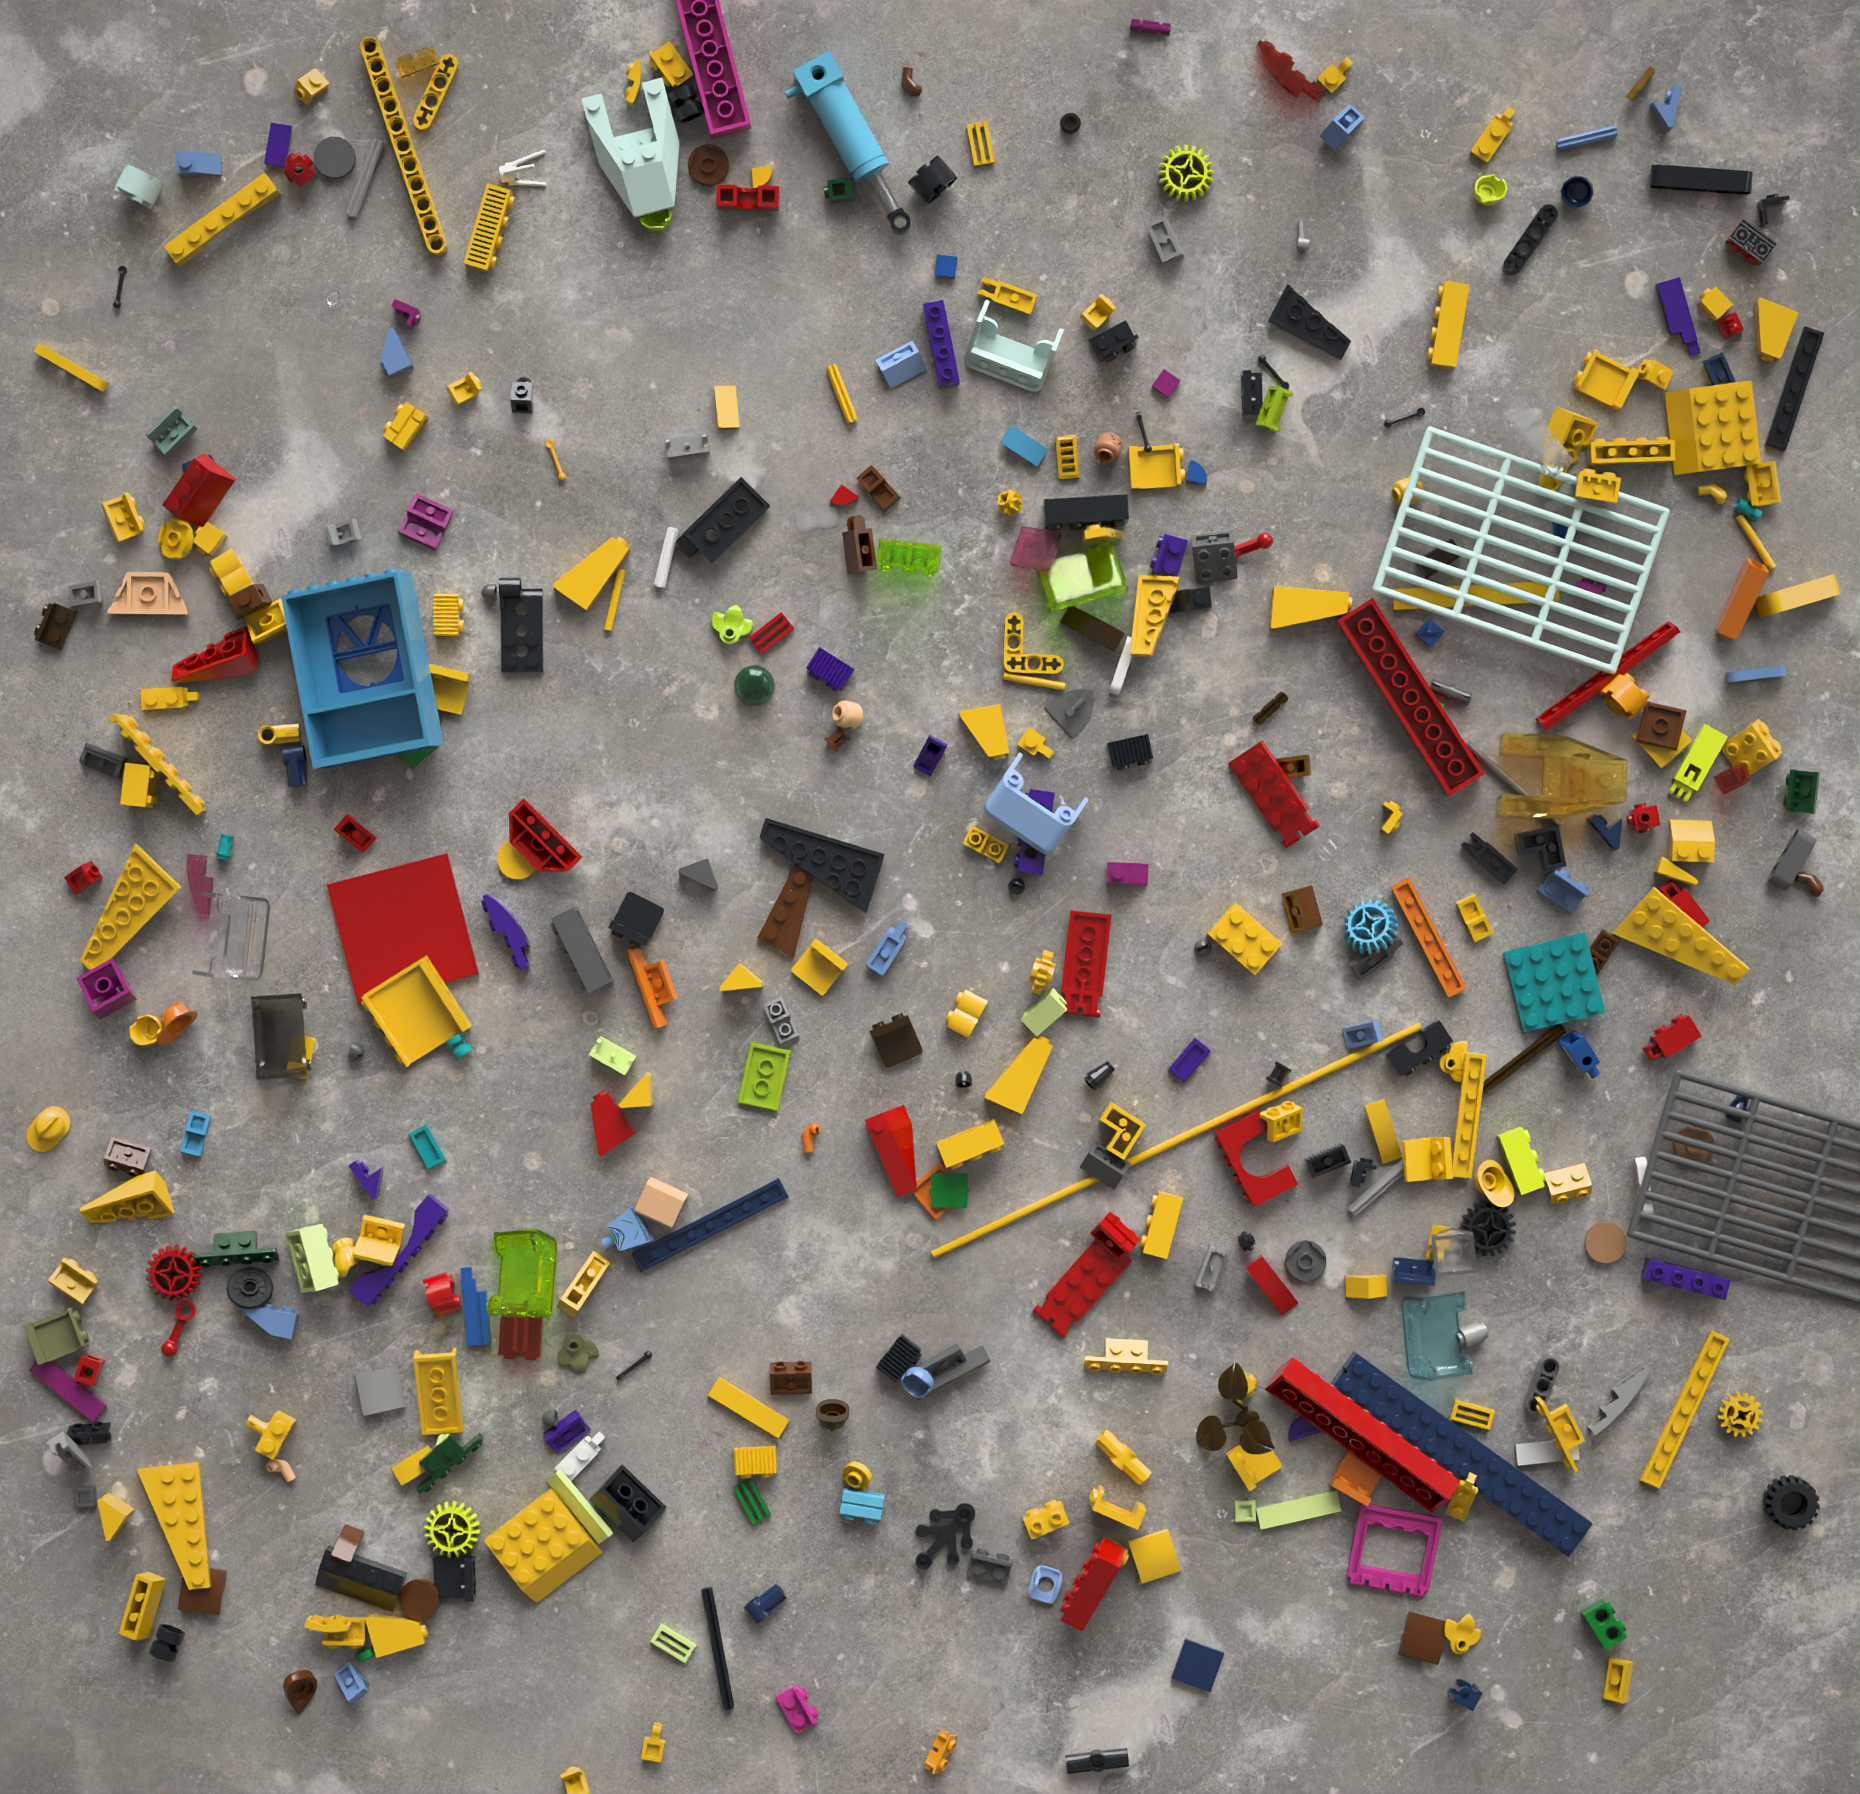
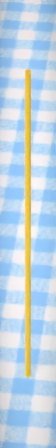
M1420 1023L1414 1024L1383 1039L1381 1042L1365 1047L1286 1084L1282 1088L1271 1091L1128 1158L1126 1161L1131 1164L1129 1167L1411 1036L1421 1031L1422 1027ZM1090 1176L936 1248L931 1253L935 1259L1100 1180Z

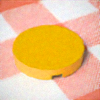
M172 518L169 519L168 523L162 525L158 534V546L161 547V553L166 558L180 560L190 552L194 535L188 522Z
M510 840L502 845L497 855V862L500 870L507 877L524 879L536 871V868L510 843Z

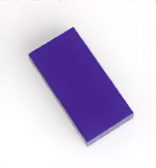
M271 122L264 160L265 165L284 168L286 163L284 160L288 157L292 126Z
M1194 1038L1168 1069L1185 1082L1211 1051L1198 1039Z

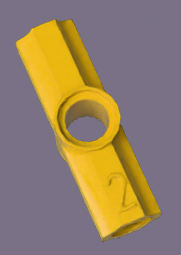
M1107 1429L1094 1441L1120 1470H1124L1139 1485L1152 1473L1126 1444H1122Z

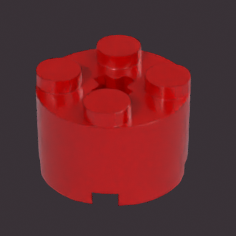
M445 1272L422 1279L423 1284H428L425 1292L431 1311H436L437 1313L433 1315L434 1319L459 1312L458 1308L462 1305L459 1295H454L452 1290L455 1287L452 1274L448 1275Z

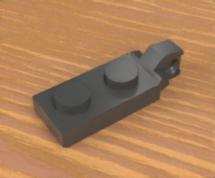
M1398 935L1397 937H1391L1394 942L1393 944H1386L1387 950L1381 947L1379 948L1380 953L1373 950L1371 955L1366 950L1364 954H1360L1348 963L1359 981L1393 958L1395 950L1404 944Z

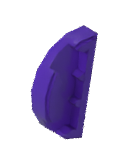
M1300 1416L1290 1425L1288 1439L1291 1442L1320 1433L1321 1431Z

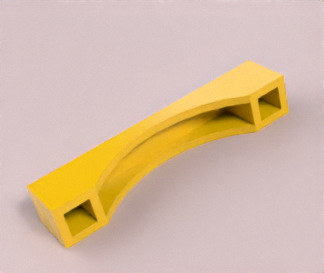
M263 173L167 243L164 248L174 262L181 267L194 258L209 242L229 226L251 212L265 206L281 193L270 178Z

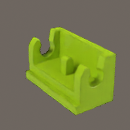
M1269 386L1255 425L1273 433H1280L1281 428L1278 427L1287 399L1293 397L1294 393L1280 386Z

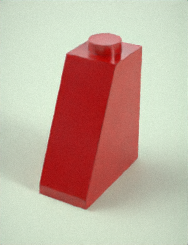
M601 1091L593 1096L594 1101L590 1103L597 1150L600 1157L637 1133L610 1091L606 1094L604 1091Z

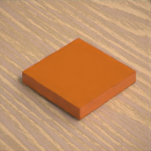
M941 1162L917 1181V1190L911 1192L935 1221L950 1209L931 1207V1192L929 1191L931 1188V1173H949Z

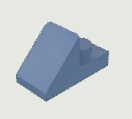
M1674 85L1670 91L1667 90L1664 98V103H1667V105L1658 102L1650 104V108L1665 131H1670L1673 128L1682 90L1680 86Z
M1378 1020L1367 1021L1342 1029L1347 1049L1383 1041Z
M348 1661L334 1673L350 1704L354 1705L369 1692L367 1690V1687L370 1685L369 1682L351 1661Z

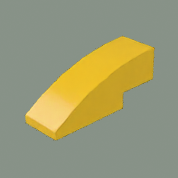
M1381 1099L1363 1105L1382 1164L1402 1158L1385 1100Z

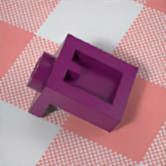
M394 299L391 307L396 309L395 313L407 318V315H410L406 327L413 329L421 319L420 310Z
M1582 578L1581 581L1575 582L1574 586L1601 595V592H1605L1607 584L1597 581L1595 585L1593 580Z

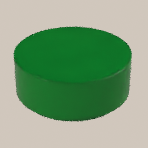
M368 1645L355 1654L358 1662H364L375 1655L373 1645Z

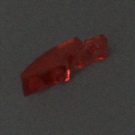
M1259 40L1256 46L1258 54L1264 66L1278 84L1295 98H1298L1300 93L1303 92L1319 103L1325 94V91L1322 90L1323 87L1317 82L1313 81L1311 83L1306 80V76L1300 71H1292L1291 69L1295 62L1292 61L1293 58L1289 54L1278 52L1275 50V46L1266 40L1264 42Z

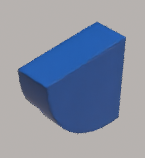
M1190 460L1186 481L1206 485L1207 475L1204 468L1198 462Z

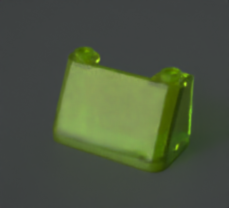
M1109 541L1098 543V547L1051 561L1049 557L1037 561L1038 565H1035L1034 568L1047 614L1058 612L1062 608L1067 609L1093 600L1110 597L1113 594L1119 595L1128 592L1129 588L1114 543L1110 544Z
M538 1229L494 1232L492 1249L498 1256H501L498 1295H492L487 1301V1314L503 1317L549 1318L553 1310L557 1261V1242L555 1238Z

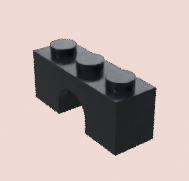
M1436 1020L1420 1031L1425 1039V1046L1421 1051L1411 1052L1405 1043H1401L1386 1053V1056L1399 1075L1405 1074V1076L1412 1074L1416 1071L1415 1067L1420 1063L1425 1065L1434 1059L1432 1055L1438 1051L1443 1053L1451 1048L1450 1043L1453 1040L1440 1020Z

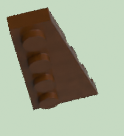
M796 864L757 937L793 957L795 956L813 880L812 875Z

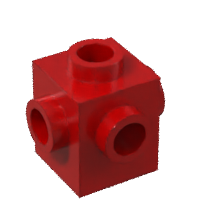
M293 152L285 158V171L283 173L290 182L294 180L299 187L316 175V171L312 167L314 163L307 154L303 156L298 152L295 155Z
M1646 803L1634 805V809L1629 810L1627 815L1628 826L1632 827V830H1638L1639 834L1650 832L1651 827L1660 826L1657 805L1646 806Z

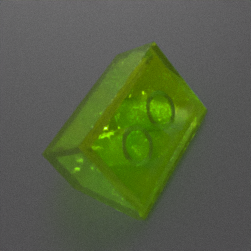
M879 538L877 566L881 567L880 570L893 572V568L901 569V573L913 574L914 571H921L924 576L934 577V573L939 574L942 545Z

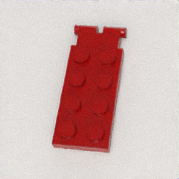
M1263 740L1228 763L1273 831H1279L1284 839L1282 844L1285 848L1302 839L1298 832L1299 830L1303 836H1307L1320 827L1317 820L1312 821L1306 812L1309 809Z
M1070 910L1061 993H1065L1064 1000L1067 1003L1065 1005L1067 1011L1063 1014L1077 1015L1078 1007L1083 1008L1082 1016L1100 1018L1101 1010L1097 1009L1098 997L1103 996L1112 916L1110 914Z
M1095 1239L1046 1294L1048 1299L1041 1307L1036 1305L1032 1311L1045 1323L1052 1317L1054 1321L1050 1327L1064 1338L1068 1334L1066 1330L1073 1321L1077 1323L1132 1260L1126 1256L1123 1260L1119 1261Z

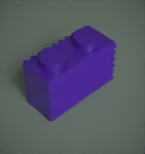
M820 647L806 667L809 670V676L817 681L819 678H822L827 682L825 686L835 692L837 689L842 691L854 672L852 667Z

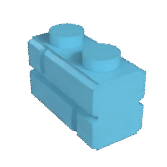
M844 1487L839 1515H843V1519L855 1520L857 1517L863 1518V1522L876 1524V1521L881 1520L885 1494Z

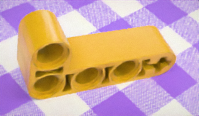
M1834 574L1759 596L1755 601L1759 618L1839 595L1840 590Z

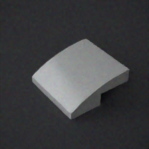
M395 1365L354 1375L363 1416L406 1406L398 1366Z

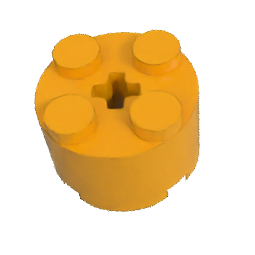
M1628 673L1624 676L1618 674L1600 691V696L1603 694L1605 696L1603 701L1606 706L1618 717L1621 714L1625 716L1624 721L1629 722L1647 705V699L1649 698L1648 693L1644 689H1639L1634 684V678Z

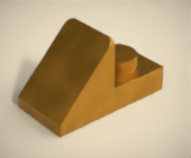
M1309 755L1276 759L1288 778L1311 775Z

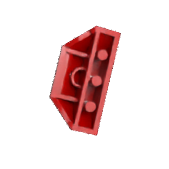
M524 798L509 812L510 843L539 872H569L583 858L573 845Z

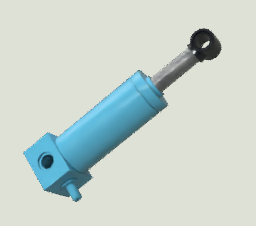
M827 51L793 70L796 86L785 91L787 99H790L801 93L807 103H811L854 182L868 181L887 214L886 218L890 223L891 230L897 235L906 234L911 226L910 217L902 207L900 208L881 174L883 169L889 165V162L846 87L844 76L830 51ZM816 75L823 76L821 80L814 79ZM902 218L906 221V225L903 228H898L894 224L895 220Z

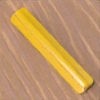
M836 364L826 367L846 422L848 424L857 421V416Z

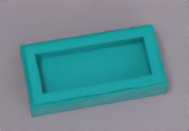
M428 1124L408 1134L427 1170L447 1160Z

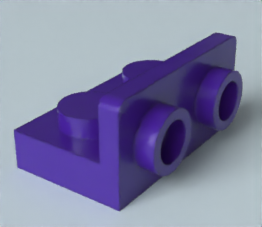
M1166 532L1163 537L1159 536L1156 548H1159L1157 557H1152L1150 568H1153L1152 574L1177 577L1188 540L1169 535Z

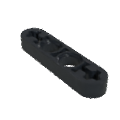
M1546 204L1537 212L1502 264V269L1507 275H1516L1525 265L1556 220L1558 211L1555 206ZM1543 210H1551L1553 218L1549 217L1544 224L1539 222L1545 216ZM1531 227H1540L1541 235L1539 237L1532 236L1530 233ZM1519 244H1528L1530 247L1529 253H1520L1518 249ZM1513 252L1519 258L1524 259L1523 262L1521 261V259H1519L1515 264L1517 270L1514 268L1512 270L1508 269L1509 264H1507V262L1511 263L1516 257L1512 255Z

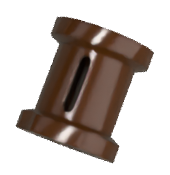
M839 726L837 727L838 730L829 738L826 737L824 739L836 753L842 744L847 740H851L849 735Z

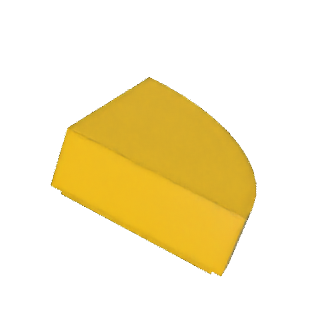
M772 166L752 168L753 188H757L758 185L764 186L772 176Z

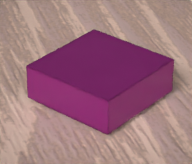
M1163 369L1152 387L1169 398L1181 380Z

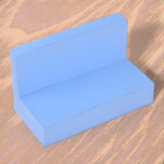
M913 341L876 359L890 388L927 370Z

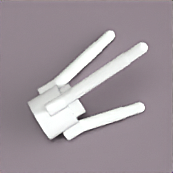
M542 150L514 162L505 163V166H500L499 172L502 183L508 182L509 186L545 187L546 183L515 179L519 178L518 172L534 168V164L521 167L516 165L545 154L546 151Z

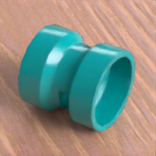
M463 1032L445 1042L446 1046L453 1051L452 1055L455 1060L473 1050L472 1046L465 1041Z

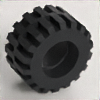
M1783 1475L1780 1476L1781 1479L1779 1480L1775 1478L1772 1480L1774 1483L1772 1485L1768 1484L1766 1487L1768 1492L1763 1494L1765 1497L1763 1505L1766 1507L1764 1510L1769 1515V1518L1778 1526L1787 1530L1792 1529L1795 1531L1799 1527L1804 1529L1807 1523L1811 1525L1813 1523L1811 1520L1813 1516L1816 1518L1818 1515L1816 1509H1820V1505L1817 1503L1820 1500L1819 1496L1816 1495V1490L1808 1482L1794 1475H1789V1477ZM1789 1492H1798L1801 1495V1506L1796 1512L1785 1514L1781 1509L1782 1498Z

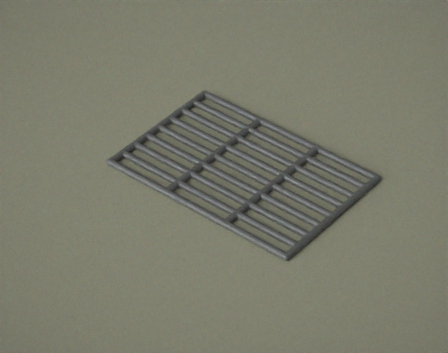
M1677 1069L1671 1081L1627 1235L1630 1238L1860 1304L1859 1295L1794 1277L1796 1265H1801L1860 1283V1274L1799 1256L1802 1245H1806L1860 1261V1252L1805 1237L1808 1225L1860 1239L1859 1230L1811 1217L1814 1205H1818L1860 1218V1209L1817 1197L1820 1185L1860 1196V1187L1823 1177L1826 1165L1860 1174V1166L1829 1157L1832 1145L1860 1153V1144L1834 1137L1838 1125L1860 1131V1123ZM1684 1079L1751 1099L1749 1110H1741L1678 1091L1680 1081ZM1678 1099L1746 1119L1743 1130L1739 1131L1672 1111L1674 1101ZM1759 1102L1830 1122L1827 1133L1823 1134L1758 1115L1756 1113ZM1669 1119L1740 1139L1737 1150L1733 1151L1668 1132L1666 1128ZM1756 1122L1824 1142L1821 1154L1750 1134L1753 1123ZM1663 1139L1734 1159L1731 1171L1660 1151ZM1747 1143H1754L1818 1162L1815 1174L1744 1154ZM1657 1159L1728 1179L1725 1191L1654 1171ZM1745 1162L1810 1181L1812 1184L1809 1194L1739 1174L1741 1163ZM1651 1179L1720 1198L1722 1201L1719 1211L1648 1191ZM1739 1182L1806 1202L1803 1214L1733 1194L1735 1184ZM1649 1199L1714 1218L1716 1222L1713 1231L1642 1211L1645 1200ZM1733 1202L1800 1222L1798 1232L1795 1234L1727 1214L1729 1204ZM1643 1219L1710 1239L1708 1249L1705 1251L1636 1231L1639 1220ZM1724 1222L1793 1241L1792 1252L1789 1254L1721 1234ZM1718 1242L1787 1261L1786 1273H1780L1715 1254Z

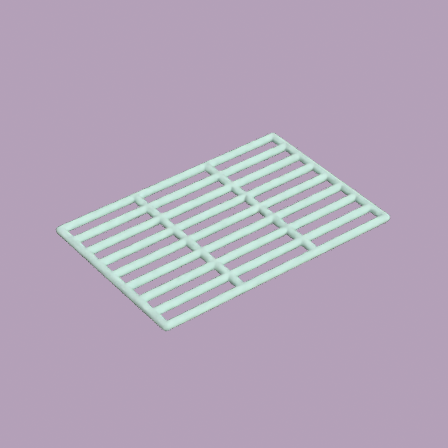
M1428 427L1372 588L1373 592L1577 663L1615 674L1670 510L1619 492V501L1660 515L1657 526L1650 525L1589 504L1585 498L1575 499L1508 476L1507 474L1512 463L1575 486L1578 477L1448 432ZM1436 437L1503 460L1500 472L1430 449L1431 439ZM1427 456L1497 480L1494 490L1491 492L1424 469L1422 466L1425 457ZM1419 476L1490 500L1486 512L1415 488ZM1504 483L1575 507L1572 518L1569 519L1502 496L1501 492ZM1412 496L1482 519L1480 531L1409 508ZM1500 503L1568 527L1565 539L1494 515L1497 504ZM1583 510L1654 534L1650 546L1579 522ZM1405 516L1476 539L1474 549L1470 551L1403 528ZM1491 523L1561 546L1558 559L1487 535ZM1576 530L1647 554L1644 565L1642 566L1573 542ZM1400 535L1470 559L1467 570L1464 571L1397 548L1395 546ZM1488 543L1555 566L1552 578L1481 555L1483 545ZM1572 550L1639 573L1637 585L1566 562L1569 551ZM1392 555L1463 579L1460 590L1458 591L1389 567ZM1479 562L1548 586L1545 598L1475 575L1477 563ZM1566 570L1633 593L1631 603L1627 605L1560 582L1562 571ZM1385 575L1455 598L1456 602L1453 611L1382 587ZM1471 582L1542 606L1538 618L1467 594ZM1556 589L1627 613L1624 624L1621 625L1554 602L1553 598ZM1464 602L1534 625L1532 637L1530 638L1461 614ZM1551 609L1618 632L1620 636L1617 644L1615 645L1548 622L1546 619L1549 610ZM1546 629L1613 652L1610 665L1539 641L1542 630Z

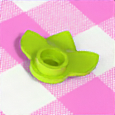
M738 605L731 606L725 612V615L720 612H714L712 615L713 628L720 633L721 641L727 645L737 643L740 637L748 635L752 630L753 621L743 619L742 610ZM732 631L734 634L729 637L726 633Z

